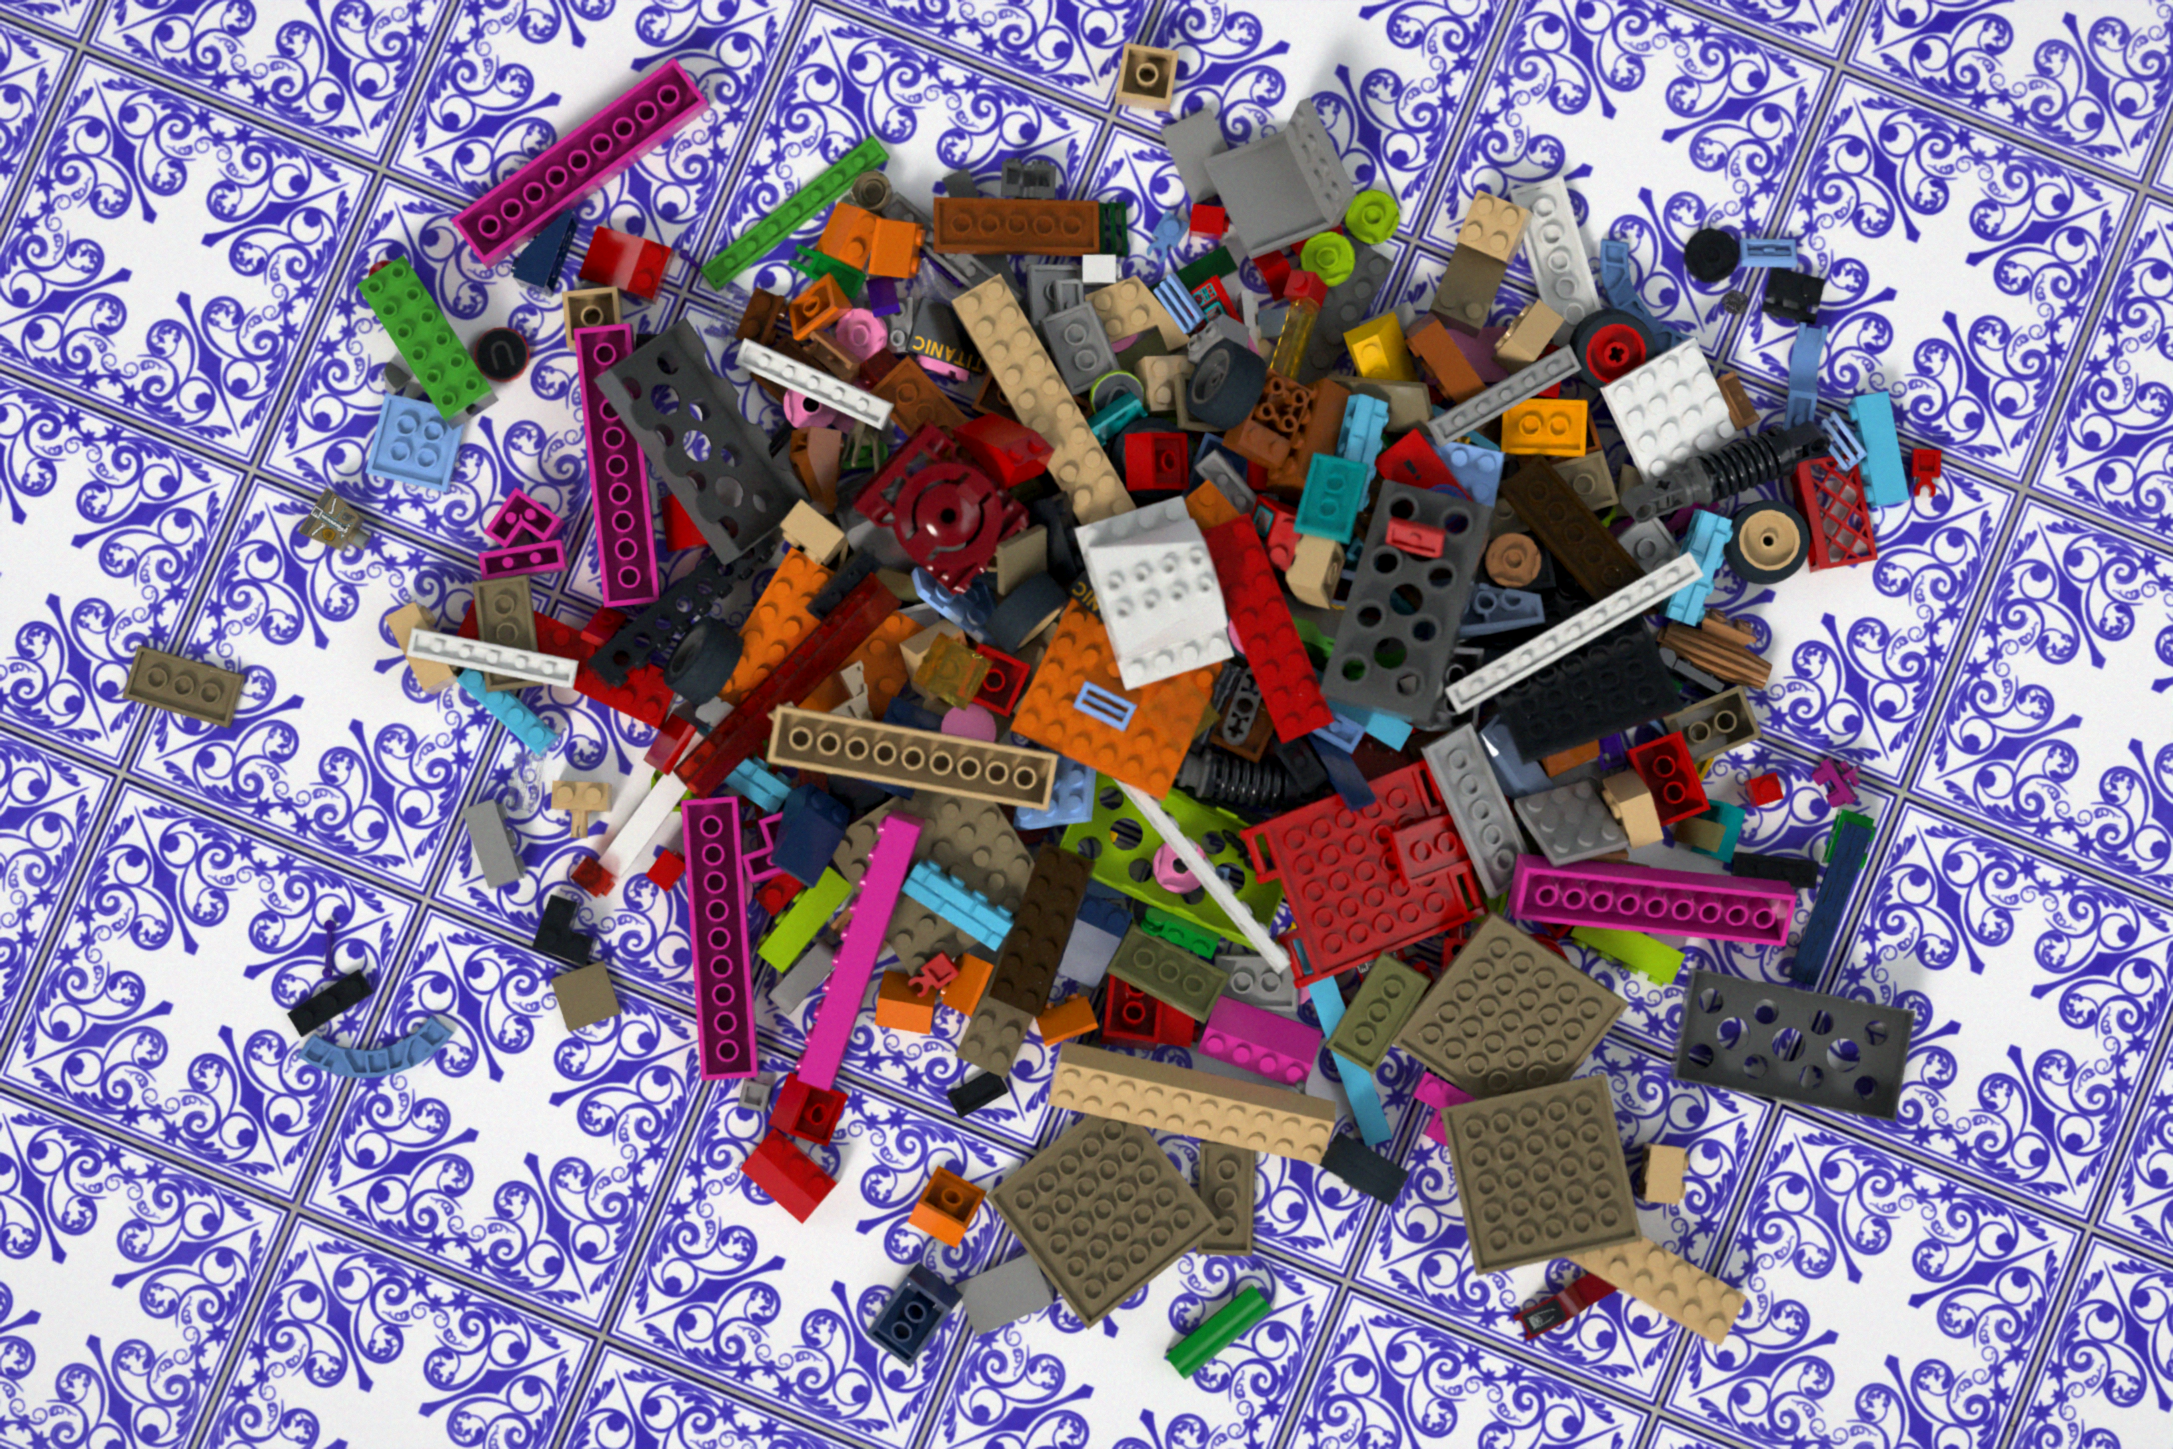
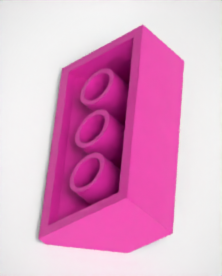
M1221 994L1210 1013L1199 1043L1198 1053L1295 1088L1297 1080H1303L1306 1083L1323 1031Z

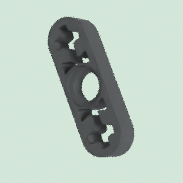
M1250 667L1245 669L1246 672L1240 679L1223 726V737L1231 745H1240L1247 739L1262 698L1257 683L1253 689V693H1258L1257 697L1250 692H1241L1243 688L1248 691L1250 680L1247 679V676H1253ZM1247 698L1253 703V708L1250 712L1243 713L1238 710L1237 702L1240 699ZM1236 717L1249 719L1248 723L1244 720L1241 722L1240 731L1243 735L1238 734L1236 738L1231 737V731L1228 728L1233 729L1235 727Z

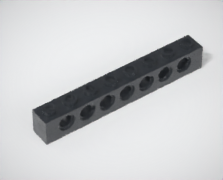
M768 535L749 549L752 551L753 557L745 559L740 556L726 565L722 564L714 552L589 658L586 667L608 691L613 687L621 688L630 679L628 675L634 669L642 670L651 661L649 657L656 651L659 653L663 652L672 643L670 639L675 634H684L692 626L691 621L696 616H705L714 607L712 603L719 597L721 600L725 599L734 590L732 586L737 581H746L755 572L753 568L761 562L763 565L775 555L774 550L777 542ZM728 566L733 574L722 576L718 572V568ZM703 583L708 584L712 588V592L702 594L698 591L697 586ZM680 601H686L691 605V610L682 612L677 608L676 604ZM659 619H666L671 626L666 630H661L656 626L655 622ZM638 637H645L649 640L650 644L645 648H641L635 644L634 640ZM621 654L625 655L629 662L624 666H620L614 662L613 658Z

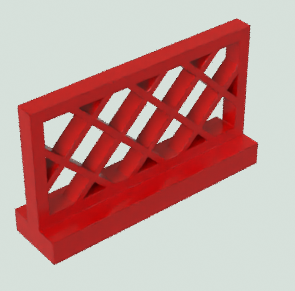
M1841 454L1845 460L1850 461L1846 454ZM1834 456L1806 460L1798 463L1796 473L1789 476L1796 510L1804 519L1809 530L1810 546L1807 561L1810 573L1878 560L1858 463L1850 469L1851 471L1848 476L1844 477L1834 470L1838 464ZM1831 462H1833V464L1831 465V467L1826 464V463H1831ZM1819 465L1827 471L1821 482L1812 477L1810 466ZM1831 474L1843 482L1837 493L1825 486ZM1846 486L1855 491L1856 499L1853 504L1840 497ZM1821 490L1833 498L1827 509L1818 504L1817 496ZM1837 501L1849 509L1843 520H1840L1831 513ZM1852 513L1861 518L1862 526L1858 532L1846 524ZM1827 517L1839 525L1833 536L1826 533L1823 528V523ZM1843 528L1855 536L1848 547L1836 540ZM1858 539L1867 545L1869 556L1860 557L1852 551ZM1833 544L1845 552L1840 561L1837 562L1830 561L1828 551ZM1848 555L1853 558V559H1847V560H1846V558L1848 557Z

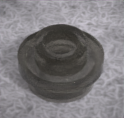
M1730 290L1721 299L1724 309L1730 314H1744L1748 309V298L1740 291Z

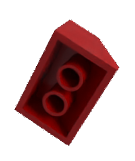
M1681 730L1625 751L1630 769L1634 768L1651 792L1660 827L1711 809Z
M774 1128L740 1168L742 1172L801 1224L808 1219L839 1183L825 1168L783 1131Z

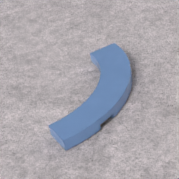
M1601 239L1599 253L1600 273L1606 297L1612 309L1624 310L1639 318L1650 330L1655 342L1656 353L1659 355L1686 339L1694 337L1678 332L1659 322L1643 304L1638 294H1636L1628 265L1629 243Z
M431 1016L419 1030L403 1041L388 1047L372 1050L342 1047L314 1033L297 1056L314 1067L336 1075L353 1078L382 1077L402 1072L422 1063L442 1048L454 1035V1032Z

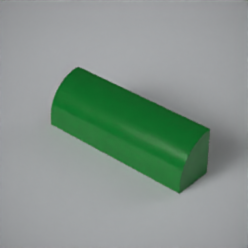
M1251 1284L1167 1351L1165 1357L1178 1373L1187 1380L1273 1309L1255 1286Z

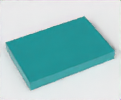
M1314 452L1295 520L1294 532L1349 543L1369 471V464Z

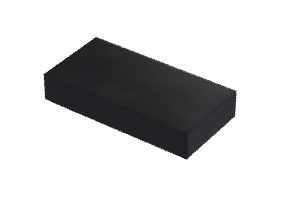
M988 1071L946 1095L961 1119L1009 1091L1000 1076Z

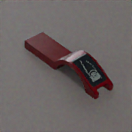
M1589 1272L1571 1282L1570 1285L1552 1297L1522 1310L1513 1317L1515 1321L1520 1320L1528 1333L1524 1337L1528 1341L1567 1322L1590 1305L1617 1291L1618 1288Z

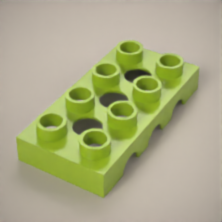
M1096 771L1092 821L1069 824L1060 846L1079 854L1077 845L1082 840H1095L1100 845L1101 854L1098 858L1094 859L1097 862L1091 876L1092 880L1258 951L1202 884L1199 887L1203 892V900L1196 905H1189L1181 899L1180 894L1166 891L1157 883L1153 874V860L1157 850L1166 841L1152 827L1151 823L1114 779ZM1170 787L1165 800H1159L1162 805L1160 809L1169 813L1179 824V832L1185 838L1187 836L1190 837L1201 849H1203L1201 841L1206 834L1215 833L1222 837L1225 848L1221 853L1213 855L1203 849L1204 853L1215 868L1222 863L1229 862L1238 865L1243 870L1245 884L1238 893L1233 895L1239 902L1244 901L1253 911L1254 920L1257 924L1261 922L1269 930L1284 896L1279 878L1258 884L1255 878L1257 873L1245 867L1243 859L1237 857L1239 852L1225 840L1221 832L1223 829H1226L1241 839L1239 830L1251 825L1243 822L1235 814L1219 807L1213 808L1200 804L1188 797L1186 793ZM1114 789L1118 791L1123 799L1122 806L1116 810L1104 808L1099 801V795L1104 790ZM1130 818L1141 826L1143 838L1136 848L1121 850L1112 843L1110 829L1114 822L1119 819ZM1263 833L1255 835L1260 850L1265 856L1271 858ZM1136 861H1143L1151 867L1152 877L1143 883L1136 882L1129 875V866Z

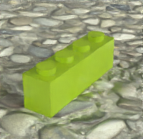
M827 866L816 887L813 889L809 888L807 891L802 889L793 899L796 905L789 913L785 910L775 921L778 927L773 933L766 932L757 943L760 947L757 953L778 971L785 974L853 891L850 883L831 867Z
M1573 925L1567 936L1573 938L1571 942L1573 945L1587 950L1589 946L1598 951L1596 956L1611 963L1613 959H1616L1623 963L1622 968L1635 975L1640 971L1648 975L1647 981L1659 987H1662L1663 984H1672L1686 955L1638 931Z

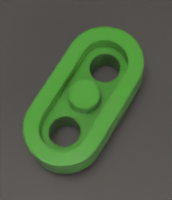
M879 440L880 466H882L887 461L889 452L886 444ZM854 441L849 450V453L852 455L856 444ZM872 442L867 446H861L855 467L851 466V459L850 461H844L841 469L849 471L874 468L873 458L870 457V452L873 450Z

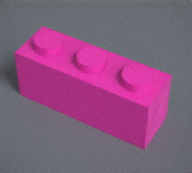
M561 539L478 553L482 580L526 574L529 577L569 570L566 546Z

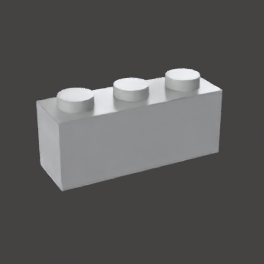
M491 799L463 809L462 812L488 888L496 889L524 879L523 872L526 871V866L522 856L516 855L514 846L517 845V840L513 830L507 829L505 819H508V814L504 804H499L498 800Z

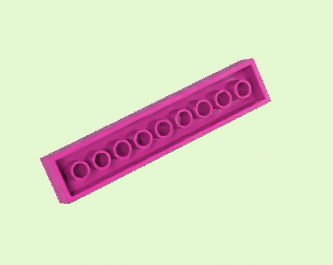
M674 57L452 218L451 221L489 270L547 228L567 209L572 210L710 109L708 102Z
M626 323L574 329L604 607L657 602L662 597L647 455L594 381L601 374L635 352L633 325ZM624 384V386L626 387V389L629 391V393H630L631 396L633 397V394H632L631 389H630L627 385Z
M740 797L681 800L701 1081L758 1077L760 1075L746 875L745 865L741 857L744 856Z
M896 809L889 815L885 814L884 818L881 819L877 834L881 835L880 841L876 840L870 850L868 860L872 861L871 867L867 866L860 879L858 887L863 888L862 893L857 894L851 905L849 913L854 914L853 919L848 920L842 931L840 939L845 941L844 945H840L833 957L831 966L836 967L835 971H831L830 975L826 978L822 992L827 993L826 997H822L821 1001L817 1004L813 1018L818 1019L817 1023H813L812 1027L809 1028L804 1044L808 1045V1049H804L795 1068L796 1071H799L797 1078L799 1081L829 1091L837 1078L901 894V888L904 885L918 845L925 819Z
M1518 854L1507 905L1514 919L1785 946L1797 895L1789 882L1585 860L1553 867L1546 856Z

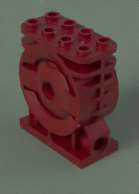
M929 417L920 424L852 498L853 507L861 514L863 513L877 527H892L901 547L953 596L957 593L963 595L972 585L970 581L976 573L981 575L990 566L991 561L989 559L997 552L998 544L1008 540L1015 531L1017 533L1022 532L1030 522L1027 519L1030 514L1029 511L1014 496L1004 490L985 470L974 462L956 457L954 441ZM920 449L931 457L916 464L909 471L905 470V467L920 452ZM948 449L950 450V456H942ZM965 471L969 474L959 484L940 483L924 492L916 507V521L919 528L907 538L906 534L913 527L911 512L918 494L935 481L943 479L957 480ZM896 477H902L895 490L893 502H891L882 492ZM990 491L991 497L983 504L985 512L984 524L977 538L962 549L939 551L936 555L931 554L937 546H959L972 537L980 521L978 502ZM943 509H954L955 517L951 521H943L940 518V513ZM889 512L893 516V519H884Z

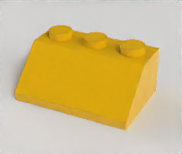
M1394 312L1343 333L1358 377L1419 382Z

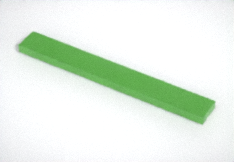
M872 135L699 270L715 291L719 292L720 288L728 285L849 191L853 186L854 180L860 174L876 170L890 159V156Z

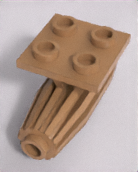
M1710 607L1709 611L1705 609L1702 619V630L1670 622L1666 627L1661 625L1655 641L1659 642L1658 648L1668 647V649L1675 651L1677 659H1687L1694 664L1693 667L1697 670L1711 673L1718 679L1728 683L1762 690L1771 673L1772 664L1745 648L1748 643H1756L1757 640L1751 623L1740 618H1736L1735 621L1725 617L1726 613Z

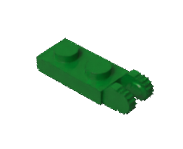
M797 244L795 250L799 254L808 256L813 260L809 268L792 259L789 260L788 266L804 273L806 277L816 282L827 273H830L844 294L856 300L867 278L866 274L819 251L815 252Z
M1155 907L1148 908L1145 913L1146 918L1142 920L1140 926L1144 932L1153 937L1160 935V937L1209 959L1212 958L1221 938L1220 934Z

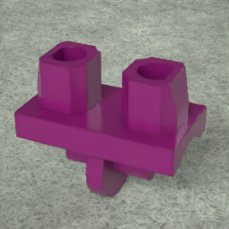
M1831 756L1823 759L1820 763L1821 765L1811 776L1818 786H1821L1830 779L1836 786V789L1826 794V798L1832 808L1845 803L1850 805L1856 801L1855 799L1858 796L1847 779H1849L1853 787L1859 785L1861 782L1855 774L1862 770L1860 766L1856 765L1851 768L1847 761L1844 760L1839 763L1844 772L1842 774Z

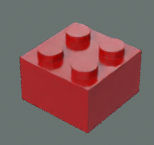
M979 643L957 692V696L1009 719L1032 668L1024 662Z

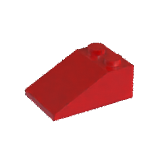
M597 226L578 277L604 287L617 286L623 294L656 305L675 253L672 248L654 241Z
M989 413L955 427L951 431L953 436L1004 490L1044 473L1055 451L1037 431L994 413Z
M1109 973L1099 1044L1155 1051L1159 1044L1163 1001Z

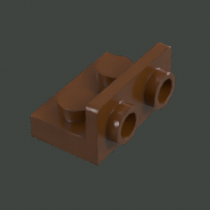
M755 287L735 334V339L743 342L744 338H748L765 347H768V345L773 346L778 335V331L775 330L778 321L785 319L789 309V305H786V297L778 296Z

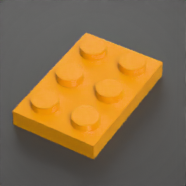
M1527 399L1503 413L1501 451L1506 452L1505 455L1537 456L1541 453L1543 456L1585 457L1588 400Z

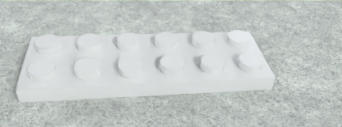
M1563 175L1509 191L1512 204L1533 213L1522 240L1540 300L1565 319L1551 338L1552 343L1560 348L1569 344L1573 330L1584 317L1595 311L1602 310Z

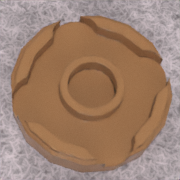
M1506 533L1497 537L1489 545L1485 553V568L1488 576L1496 584L1504 588L1517 589L1528 585L1537 576L1541 567L1539 549H1537V546L1529 537L1521 533Z

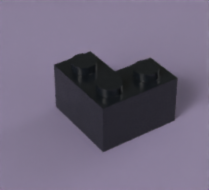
M551 894L532 947L589 966L598 939L572 930L581 907L580 903Z

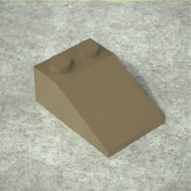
M1457 243L1427 314L1432 312L1441 324L1477 338L1508 264Z
M1742 685L1683 708L1682 712L1663 718L1670 734L1681 730L1694 765L1764 737Z

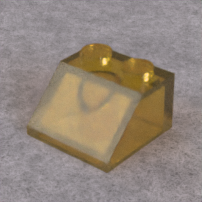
M939 631L935 640L931 643L925 658L918 666L912 680L955 707L966 711L993 662L966 644Z

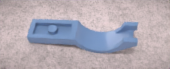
M1799 323L1789 368L1788 397L1783 423L1785 431L1807 421L1814 422L1818 396L1817 373L1821 352L1827 338L1828 326L1822 325L1821 329L1806 327V323Z
M1255 678L1248 691L1243 688L1242 692H1250L1254 696H1258V693H1253L1256 684ZM1329 708L1334 722L1311 732L1352 754L1366 728Z

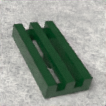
M1121 201L1120 203L1099 202L1100 255H1116V258H1128L1126 201ZM1115 209L1121 210L1122 252H1117ZM1104 210H1110L1111 252H1106Z

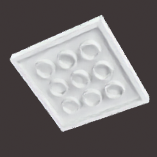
M1695 337L1686 339L1600 388L1644 484L1658 477L1669 475L1672 471H1681L1684 469L1687 458H1694L1704 453L1708 454L1710 451L1717 450L1741 436L1739 430L1736 431L1728 414L1729 409Z

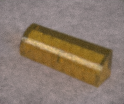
M1308 296L1291 302L1270 366L1271 369L1296 383L1320 312L1319 304Z

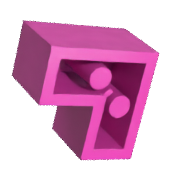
M515 487L483 533L507 549L515 547L526 530L544 542L553 541L565 522Z
M783 812L758 820L767 847L741 856L750 883H759L786 873L770 862Z
M1426 1071L1422 1072L1410 1095L1434 1108L1422 1134L1446 1147L1448 1146L1439 1109L1473 1102L1476 1099Z

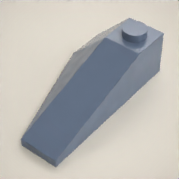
M1453 578L1430 580L1429 583L1435 588H1445L1452 582ZM1483 583L1475 584L1469 606L1467 605L1461 620L1458 640L1544 623L1545 618L1540 595L1508 588L1504 590L1489 587L1488 584ZM1425 621L1430 641L1435 637L1437 627L1433 623Z
M1499 714L1489 716L1481 721L1478 725L1476 736L1503 794L1515 801L1517 798L1556 789L1537 761L1522 766L1504 720Z

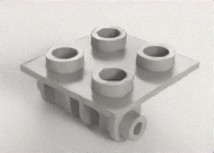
M914 297L898 298L901 311L881 316L886 323L888 331L887 345L882 354L901 353V355H912L911 352L905 351L914 321ZM870 300L864 301V309L872 310Z

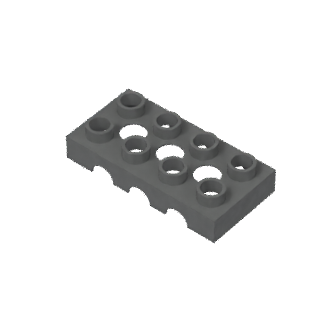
M684 317L601 374L594 381L722 564L726 565L743 555L780 527V524L800 499L808 505L813 500L792 469H782L773 461L769 452V445L772 440L760 423H750L741 415L737 406V399L740 394L728 377H718L709 369L705 360V353L708 348L687 318ZM657 357L663 358L669 364L670 375L660 370L657 364ZM624 384L627 385V386L631 389L632 394H633V397L631 396V394L629 393V391L626 389V387L624 386ZM665 384L676 392L679 405L674 414L664 415L655 409L651 401V391L654 386ZM690 403L699 407L702 413V421L692 416L689 409ZM657 431H659L663 435L665 443L661 439ZM688 431H699L708 438L711 451L707 460L696 461L686 453L683 439ZM722 449L731 453L734 459V467L724 462L721 455ZM689 477H691L696 482L698 490L696 489L692 481L689 479ZM720 477H732L740 484L743 496L739 506L728 507L718 499L715 486ZM754 494L760 496L765 502V513L756 508L753 501ZM720 522L726 525V527L729 530V534L726 532V530Z
M1384 479L1321 685L1320 694L1325 700L1432 728L1443 693V683L1450 660L1453 659L1459 639L1461 620L1467 605L1469 606L1474 589L1478 563L1482 553L1485 552L1495 519V512L1492 506ZM1400 501H1408L1414 505V513L1407 519L1408 521L1445 529L1447 520L1454 515H1462L1469 520V526L1462 534L1453 535L1446 531L1443 554L1440 559L1433 558L1428 562H1416L1408 556L1405 550L1385 545L1388 524L1392 517V507ZM1392 554L1398 558V566L1392 573L1381 574L1375 570V562L1381 555ZM1438 568H1446L1453 573L1452 582L1445 588H1435L1429 583L1431 573ZM1405 583L1417 586L1423 594L1421 608L1415 614L1409 616L1397 614L1390 606L1392 591L1397 586ZM1368 607H1375L1382 612L1380 623L1371 628L1362 626L1359 623L1360 613ZM1424 621L1431 622L1437 627L1435 637L1428 642H1420L1413 637L1414 628ZM1396 637L1406 645L1407 657L1400 667L1384 669L1375 662L1373 656L1374 648L1383 638ZM1350 661H1360L1366 666L1364 676L1360 680L1353 682L1343 678L1344 666ZM1407 675L1416 676L1421 681L1420 689L1412 696H1403L1397 691L1399 680Z
M1688 968L1668 1078L1896 1122L1915 1011ZM1706 989L1715 990L1721 998L1719 1009L1710 1014L1704 1012L1699 1005V997ZM1763 999L1772 1002L1776 1010L1774 1019L1767 1024L1758 1022L1754 1016L1755 1005ZM1817 1010L1826 1012L1830 1018L1829 1029L1821 1035L1815 1034L1809 1027V1018ZM1730 1017L1742 1019L1750 1030L1748 1043L1745 1047L1736 1051L1724 1048L1717 1038L1719 1025ZM1871 1021H1878L1885 1029V1037L1878 1045L1869 1044L1864 1037V1029ZM1793 1028L1799 1031L1804 1038V1052L1794 1061H1783L1773 1051V1038L1781 1029ZM1838 1039H1849L1859 1048V1063L1851 1071L1839 1072L1832 1068L1828 1062V1048ZM1696 1044H1704L1711 1053L1710 1062L1703 1068L1694 1067L1689 1060V1052ZM1754 1054L1761 1056L1766 1064L1764 1074L1757 1079L1748 1077L1744 1071L1745 1060ZM1813 1065L1820 1072V1082L1815 1088L1807 1090L1799 1082V1073L1805 1066ZM1862 1076L1870 1077L1875 1084V1092L1867 1100L1859 1099L1854 1092V1084Z

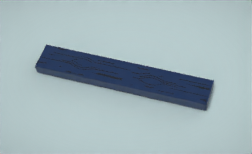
M1313 732L1302 735L1350 813L1375 804L1376 796L1348 752Z
M1844 820L1787 975L1788 978L1812 986L1816 985L1872 829Z

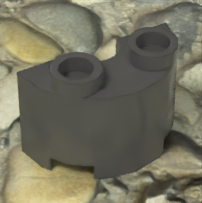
M1006 158L1005 162L1002 161L1001 197L1011 196V199H1055L1056 166L1049 165V162L1044 160H1034L1032 165L1021 164L1022 160L1018 158Z

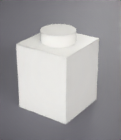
M1083 255V287H1108L1115 284L1116 279H1121V263H1116V255Z

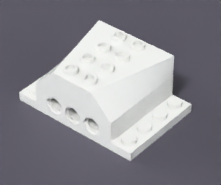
M1183 496L1074 530L1126 691L1234 657L1225 630L1228 624L1219 585L1205 542L1194 519L1189 518Z

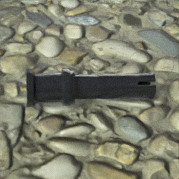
M1222 661L1221 665L1223 668L1218 679L1211 685L1213 692L1192 737V740L1208 746L1211 735L1228 699H1232V696L1234 697L1236 693L1234 689L1240 676L1246 672L1226 661Z

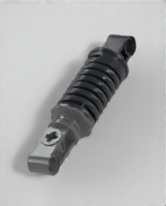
M1813 421L1804 422L1786 431L1779 425H1774L1768 430L1758 433L1756 436L1752 435L1747 437V439H1741L1737 443L1733 442L1718 450H1712L1708 454L1704 453L1694 458H1687L1683 470L1672 471L1669 475L1658 477L1653 481L1625 491L1621 497V504L1637 523H1645L1661 515L1672 513L1682 507H1690L1694 502H1697L1703 508H1707L1715 502L1728 498L1729 495L1734 496L1738 492L1747 491L1748 488H1755L1758 484L1763 485L1767 481L1771 482L1784 476L1794 475L1797 471L1798 463L1822 456L1828 451L1831 441Z
M1210 745L1204 746L1199 755L1187 750L1174 780H1177V786L1184 787L1187 785L1194 787L1195 797L1212 798L1214 791H1216V798L1218 800H1223L1226 796L1228 802H1234L1237 796L1239 804H1244L1247 799L1249 806H1255L1257 802L1259 808H1265L1269 801L1268 807L1270 810H1275L1277 806H1280L1283 813L1296 809L1298 804L1306 805L1322 799V793L1326 788H1330L1334 793H1337L1331 782L1324 781L1306 794L1283 762L1280 763L1278 760L1270 761L1268 758L1259 759L1258 763H1255L1234 752L1228 754L1223 749L1216 753V750L1210 747Z

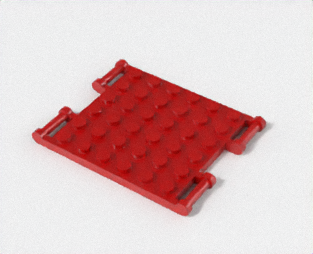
M1425 757L1367 780V784L1376 796L1375 804L1350 813L1337 792L1239 830L1241 839H1245L1257 872L1255 875L1257 883L1262 884L1279 878L1295 922V929L1277 935L1279 944H1282L1289 954L1288 960L1294 975L1292 981L1295 989L1303 988L1378 958L1382 950L1386 953L1393 952L1489 912L1487 904L1483 903L1472 872L1473 864L1409 887L1402 886L1388 833L1448 811V807ZM1423 769H1425L1436 800V804L1432 806L1419 773ZM1263 833L1275 868L1267 870L1255 835ZM1462 874L1473 905L1469 910H1467L1456 875ZM1298 938L1301 939L1312 973L1306 975L1293 940Z

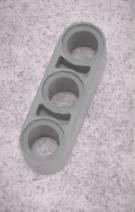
M822 938L774 988L768 997L782 1011L790 1015L833 970L834 966H831L836 949L826 939Z

